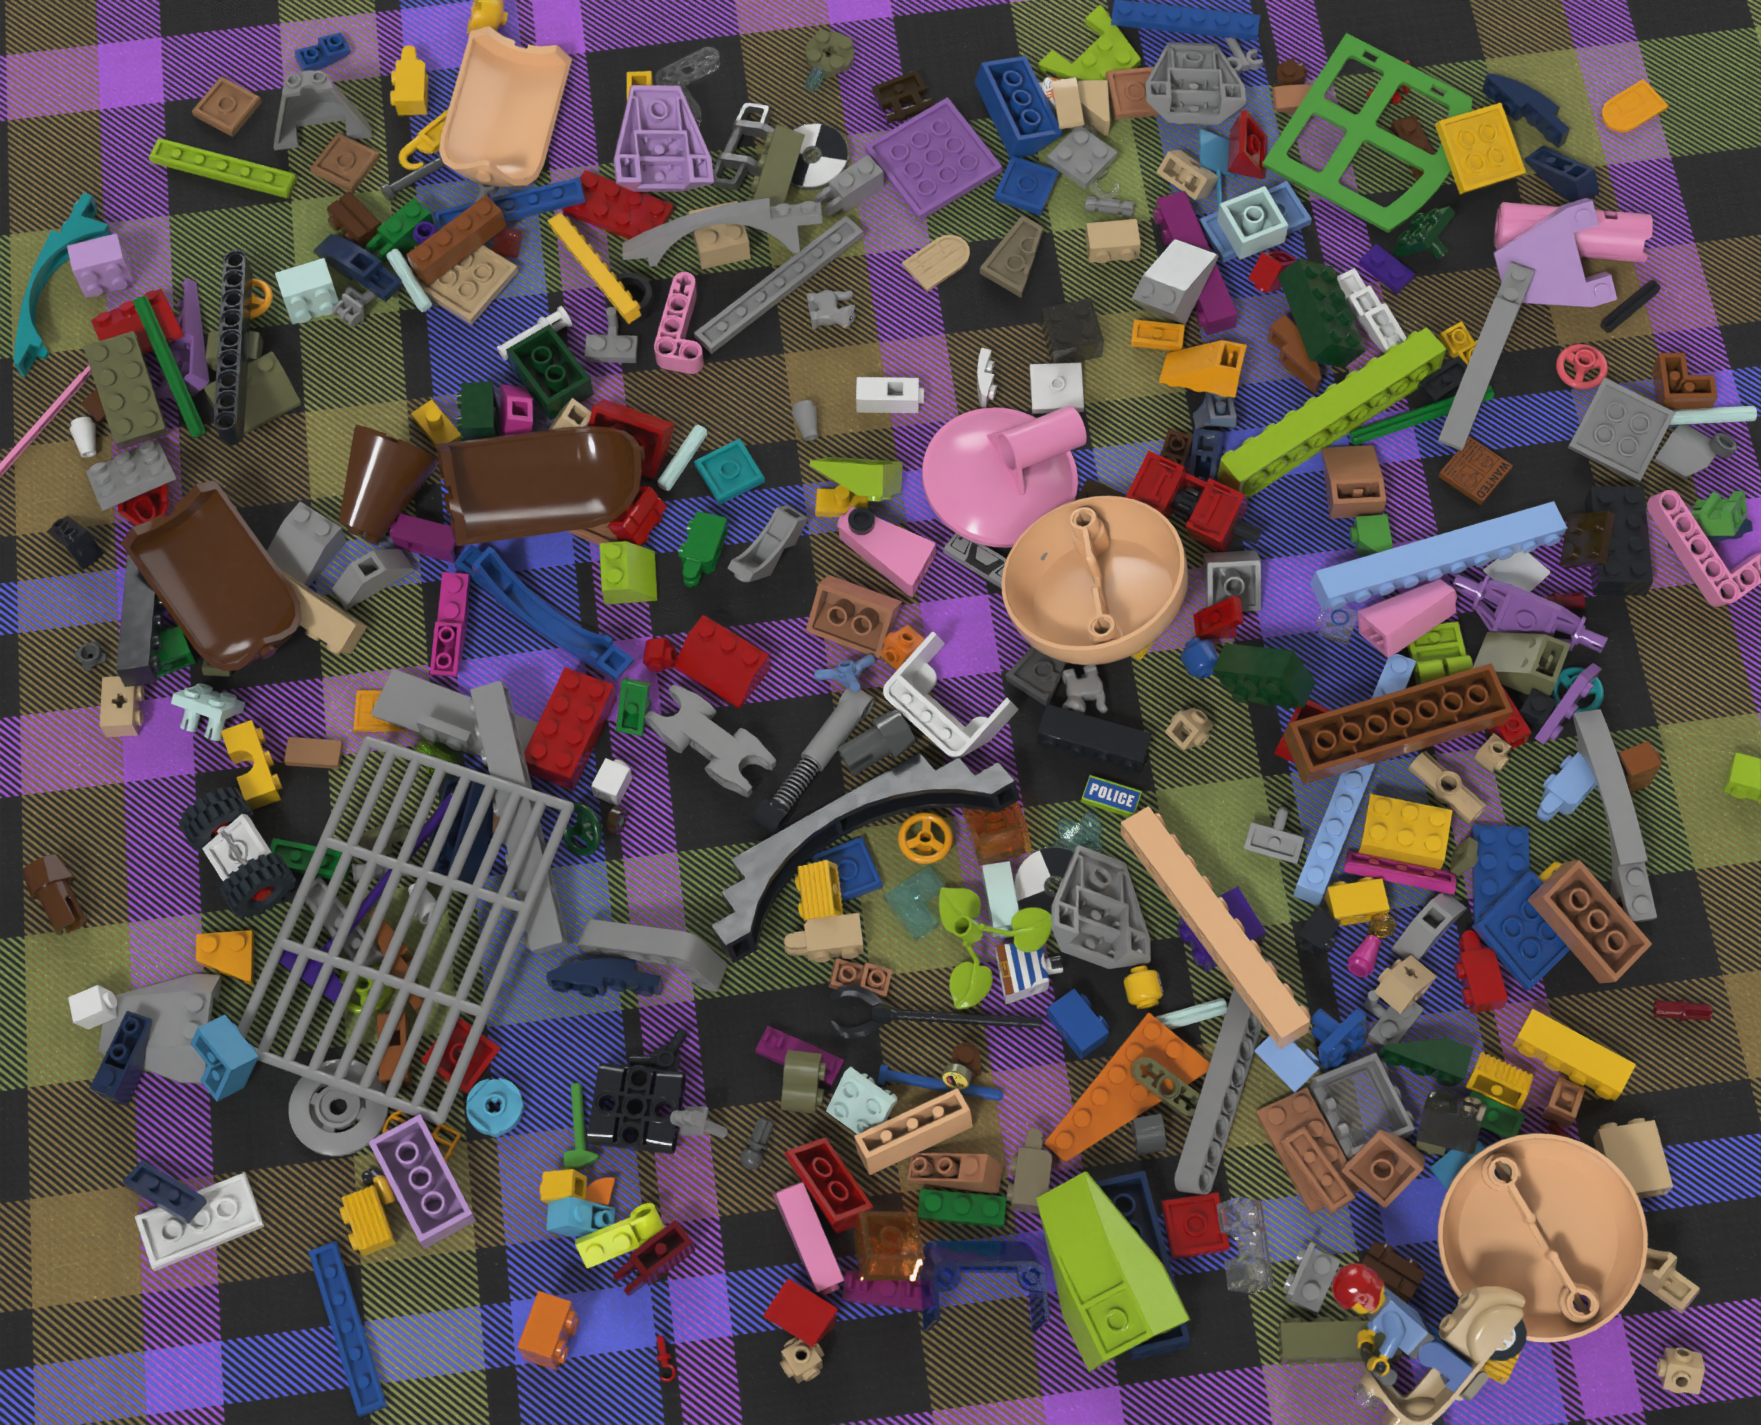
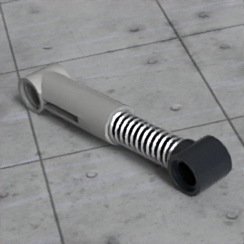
M849 686L839 700L838 706L801 754L802 760L799 761L800 764H797V767L788 776L789 779L785 780L786 782L783 783V786H780V790L777 791V794L772 799L766 798L760 803L753 815V822L774 835L784 829L790 818L789 811L791 806H793V802H796L795 798H799V795L802 794L801 791H804V787H807V783L813 780L812 776H816L815 772L824 770L837 752V748L844 743L859 721H863L868 716L875 703L874 697L861 689L857 692H852Z

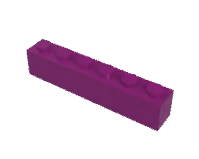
M1185 191L1156 199V206L1152 213L1155 223L1160 224L1162 229L1161 236L1165 245H1170L1174 239L1211 252ZM1216 263L1194 306L1197 312V323L1199 327L1204 328L1207 336L1235 328L1238 316Z

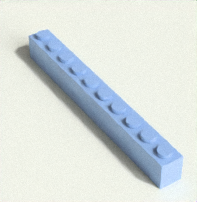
M1553 501L1318 570L1310 581V585L1322 611L1330 608L1337 610L1353 601L1357 603L1364 602L1373 595L1380 594L1384 596L1392 593L1397 588H1411L1427 579L1428 581H1435L1444 574L1451 572L1452 574H1458L1471 566L1482 567L1491 560L1498 558L1505 560L1515 553L1522 551L1523 553H1529L1545 544L1546 546H1553L1561 541L1567 526Z
M1399 654L1389 657L1372 699L1406 689L1416 661ZM1376 763L1341 773L1296 885L1294 897L1317 906L1320 905Z

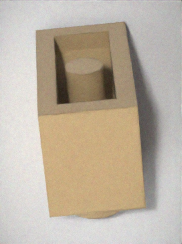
M1108 80L1078 81L1084 121L1103 136H1109Z

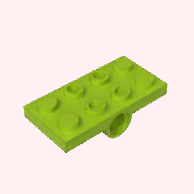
M1458 622L1439 624L1407 646L1410 659L1416 661L1413 669L1416 685L1474 669L1471 657L1466 655Z

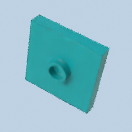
M740 438L694 461L695 467L719 505L765 483V477Z

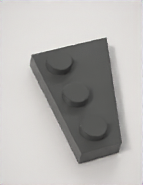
M1031 647L1005 675L1006 680L1046 706L1052 699L1067 662L1049 657Z

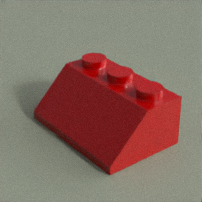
M162 288L147 292L144 296L149 299L167 343L183 337L182 330ZM127 301L112 311L102 312L91 320L100 341L134 331L139 339L143 354L153 350L133 301Z
M603 399L593 405L588 426L611 427L626 431L633 436L639 446L644 448L645 461L641 462V475L653 479L669 449L675 423Z
M702 615L687 635L674 665V669L741 709L771 669L770 658L767 653Z
M826 1137L785 1152L789 1165L800 1181L804 1183L806 1190L836 1234L855 1227L873 1208V1205Z

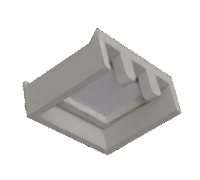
M1376 1053L1315 1077L1309 1087L1347 1161L1379 1129L1404 1139L1409 1138L1415 1130V1121L1412 1114L1408 1110L1405 1111L1401 1103V1093L1396 1085H1392L1388 1077L1387 1065L1383 1060H1379Z

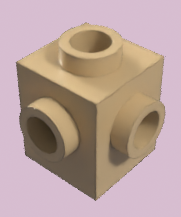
M1191 708L1185 711H1178L1171 719L1172 723L1165 733L1183 750L1195 746H1202L1208 740L1209 735L1207 733L1213 725L1208 721V717L1204 712Z
M795 1337L784 1345L785 1349L781 1351L783 1361L780 1362V1365L789 1378L793 1376L797 1383L803 1380L807 1382L820 1373V1369L823 1368L821 1357L824 1356V1353L818 1343L811 1347ZM806 1352L807 1357L805 1360H798L796 1358Z
M1665 1347L1663 1359L1659 1358L1656 1366V1375L1661 1377L1663 1389L1674 1393L1686 1392L1699 1395L1705 1372L1702 1354L1685 1348L1673 1349Z

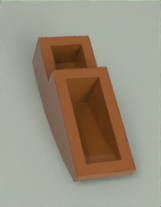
M1284 314L1270 326L1267 339L1280 350L1278 362L1316 394L1319 391L1322 379L1318 363L1309 360L1297 326Z

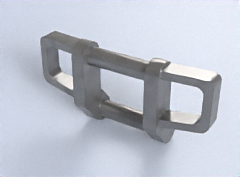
M745 103L732 125L733 131L724 152L720 153L713 171L714 187L737 190L747 172L759 176L760 168L757 167V160L749 156L733 153L742 135L761 137L765 140L768 131L773 132L774 128L768 125L771 111L767 105ZM750 113L763 114L760 122L747 121L746 119ZM724 167L738 170L732 180L720 178Z

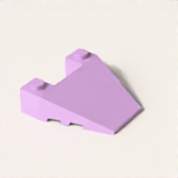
M1584 198L1561 205L1546 218L1535 223L1533 227L1493 252L1501 283L1510 262L1534 270L1523 303L1594 307L1617 300L1612 276L1609 273L1602 272L1588 277L1584 276L1574 236L1576 232L1599 226L1593 200Z

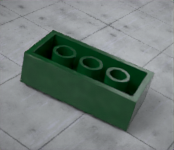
M1298 258L1282 271L1278 278L1309 360L1345 368L1366 351L1362 344V337L1355 326L1354 316L1345 300V293L1338 282L1337 272L1332 266Z

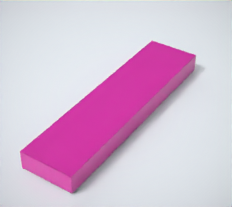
M1353 851L1346 852L1344 872L1376 879L1382 878L1385 881L1452 895L1455 893L1456 874L1453 872Z

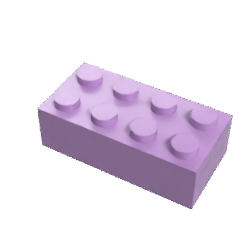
M421 1114L369 1141L387 1180L424 1249L476 1221Z

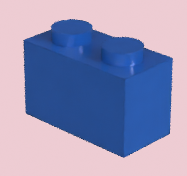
M1073 989L1047 1008L1046 1017L1080 1060H1082L1108 1041L1109 1026L1102 1016H1096L1090 1009L1092 1005L1084 994L1079 995Z

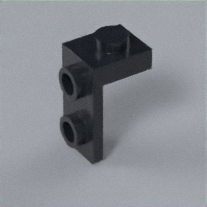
M69 516L55 521L47 531L53 539L67 549L83 570L104 554L90 533Z

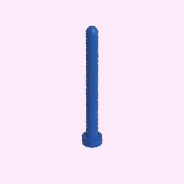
M881 1064L878 1084L885 1085V1082L888 1081L944 1092L954 1090L946 1086L942 1079L888 1070V1065ZM969 1084L968 1088L959 1090L961 1095L1000 1101L1003 1098V1092L999 1089Z

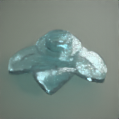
M1087 812L1083 816L1080 824L1071 820L1059 819L1058 834L1061 840L1055 842L1052 848H1064L1074 852L1078 845L1083 847L1089 845L1094 851L1101 853L1102 845L1098 839L1102 830L1100 822L1091 812Z

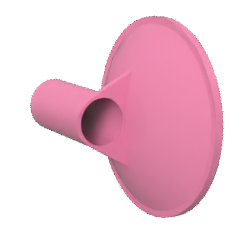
M1067 406L1039 418L1006 408L977 409L955 417L935 434L924 456L922 483L931 508L947 527L970 541L992 547H1013L1026 529L1040 517L1055 508L1075 501L1078 488V474L1070 451L1086 444L1087 437L1084 423L1077 410L1072 406Z

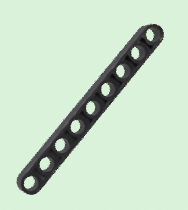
M232 250L223 259L214 426L221 441L230 446L241 442L244 437L253 273L245 253L241 250Z

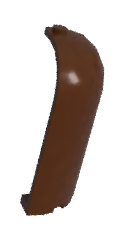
M569 427L437 444L440 476L444 479L445 488L448 487V493H444L447 514L450 513L451 531L457 546L593 528L612 522L630 507L640 487L641 462L645 461L643 446H639L635 438L626 431L611 427Z
M216 480L195 484L187 495L173 506L176 511L165 518L159 515L148 522L136 525L130 529L121 542L122 547L195 650L209 665L223 671L246 668L262 659L271 657L296 631L302 619L300 601L288 580Z

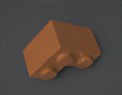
M1659 353L1652 368L1657 404L1670 410L1713 408L1717 400L1714 375H1688L1685 353Z

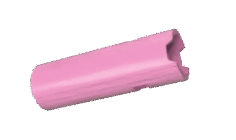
M1502 202L1497 211L1495 222V248L1499 249L1519 234L1524 233L1533 227L1535 223L1553 213L1558 207ZM1595 210L1599 226L1574 233L1580 258L1645 263L1648 254L1644 253L1643 249L1645 240L1652 237L1653 220L1650 214Z

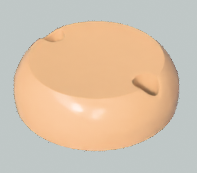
M1095 496L1066 503L1043 515L1019 537L1012 547L1003 569L1001 582L1002 596L1013 625L1023 639L1039 652L1071 664L1099 665L1111 663L1134 655L1148 647L1170 626L1184 601L1187 591V558L1182 541L1174 526L1165 516L1151 506L1134 499L1117 496ZM1044 553H1048L1045 560L1042 561L1040 558Z
M1533 1133L1500 1140L1474 1155L1460 1169L1448 1187L1440 1207L1437 1223V1244L1444 1274L1459 1299L1465 1292L1483 1286H1499L1511 1289L1522 1294L1525 1299V1305L1522 1308V1320L1527 1330L1526 1340L1532 1342H1558L1578 1338L1597 1330L1624 1308L1633 1296L1645 1268L1648 1251V1233L1641 1203L1630 1182L1612 1161L1592 1147L1571 1138L1553 1134ZM1500 1163H1504L1509 1167V1178ZM1495 1170L1497 1171V1173H1498V1175L1500 1176L1501 1180H1499V1179L1495 1176V1173H1494ZM1578 1294L1584 1295L1588 1299L1587 1308ZM1573 1301L1575 1302L1580 1312L1574 1309Z

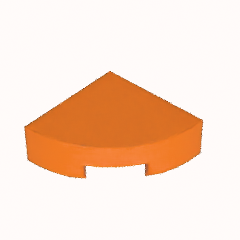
M606 1177L592 1182L586 1188V1201L610 1207L616 1179Z

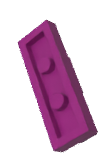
M767 1026L755 1049L757 1054L783 1066L785 1065L788 1050L822 1054L821 1063H826L825 1080H820V1082L833 1087L843 1067V1059Z
M846 1270L842 1301L929 1312L933 1281Z

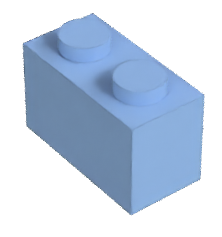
M1269 1036L1254 1051L1296 1093L1319 1070V1067L1316 1065L1319 1060L1308 1048L1303 1052L1296 1045L1299 1039L1279 1049Z

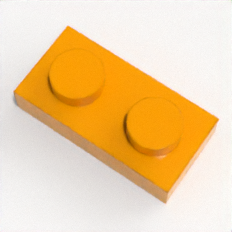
M1134 319L1131 347L1168 351L1182 350L1185 325Z

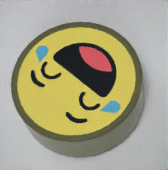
M948 1064L944 1068L941 1078L943 1083L949 1088L964 1090L968 1088L972 1075L963 1065Z

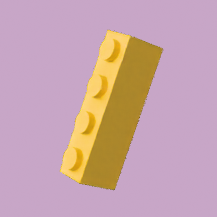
M1534 1009L1530 1012L1513 1044L1522 1055L1537 1058L1548 1069L1555 1072L1560 1071L1568 1075L1572 1082L1594 1089L1598 1096L1607 1100H1617L1636 1066L1633 1062Z

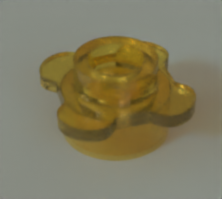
M1375 914L1370 918V928L1367 929V933L1379 938L1394 935V927L1397 926V922L1389 914Z

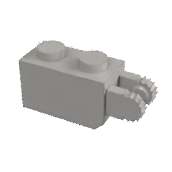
M867 155L829 180V186L819 192L814 200L815 202H821L822 205L833 199L824 208V212L827 215H832L840 209L844 212H849L884 188L883 170Z

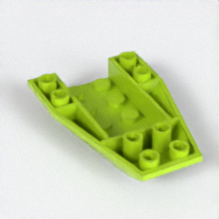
M1087 1171L1036 1198L1063 1319L1089 1372L1116 1359V1356L1150 1338L1166 1333L1190 1320L1162 1262Z

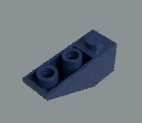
M126 1011L90 1086V1089L103 1099L126 1107L128 1106L140 1080L152 1019Z

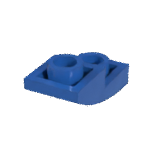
M340 32L318 38V45L295 50L294 57L302 71H316L350 54V48Z

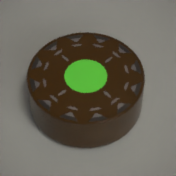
M615 806L611 809L606 824L609 833L620 835L627 820V810L625 808Z

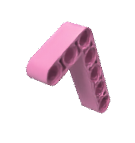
M1667 490L1651 496L1647 503L1650 515L1710 605L1720 607L1733 603L1761 583V553L1748 557L1729 571L1677 492ZM1662 499L1666 502V509L1662 505ZM1677 522H1678V523L1680 524V526H1681V531H1679L1678 528H1677V525H1676ZM1691 544L1695 546L1696 553L1692 551ZM1706 566L1710 570V576L1706 572ZM1741 574L1744 577V584L1740 579ZM1721 588L1723 589V591H1724V593H1725V597H1724V598L1722 597L1721 592H1720Z

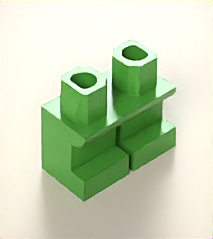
M1734 491L1729 499H1721L1718 493L1712 492L1708 500H1697L1695 502V510L1690 511L1706 536H1735L1748 515L1745 491Z

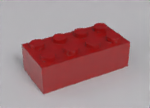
M564 667L524 752L529 775L575 790L617 699L614 684Z

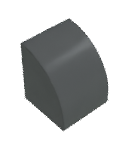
M1162 1114L1133 1119L1131 1130L1137 1156L1166 1150Z

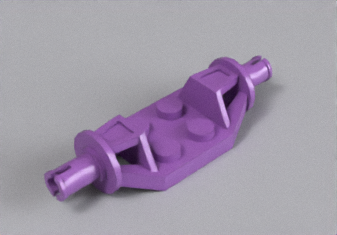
M1457 574L1452 587L1454 590L1473 598L1472 609L1477 611L1490 632L1546 634L1553 637L1555 631L1571 635V639L1556 638L1571 644L1569 651H1572L1574 645L1579 643L1598 651V653L1602 652L1608 637L1585 629L1584 623L1587 617L1583 616L1581 619L1559 604L1512 584L1490 580L1489 575H1486L1483 582L1478 583ZM1483 598L1498 605L1495 613L1481 601Z

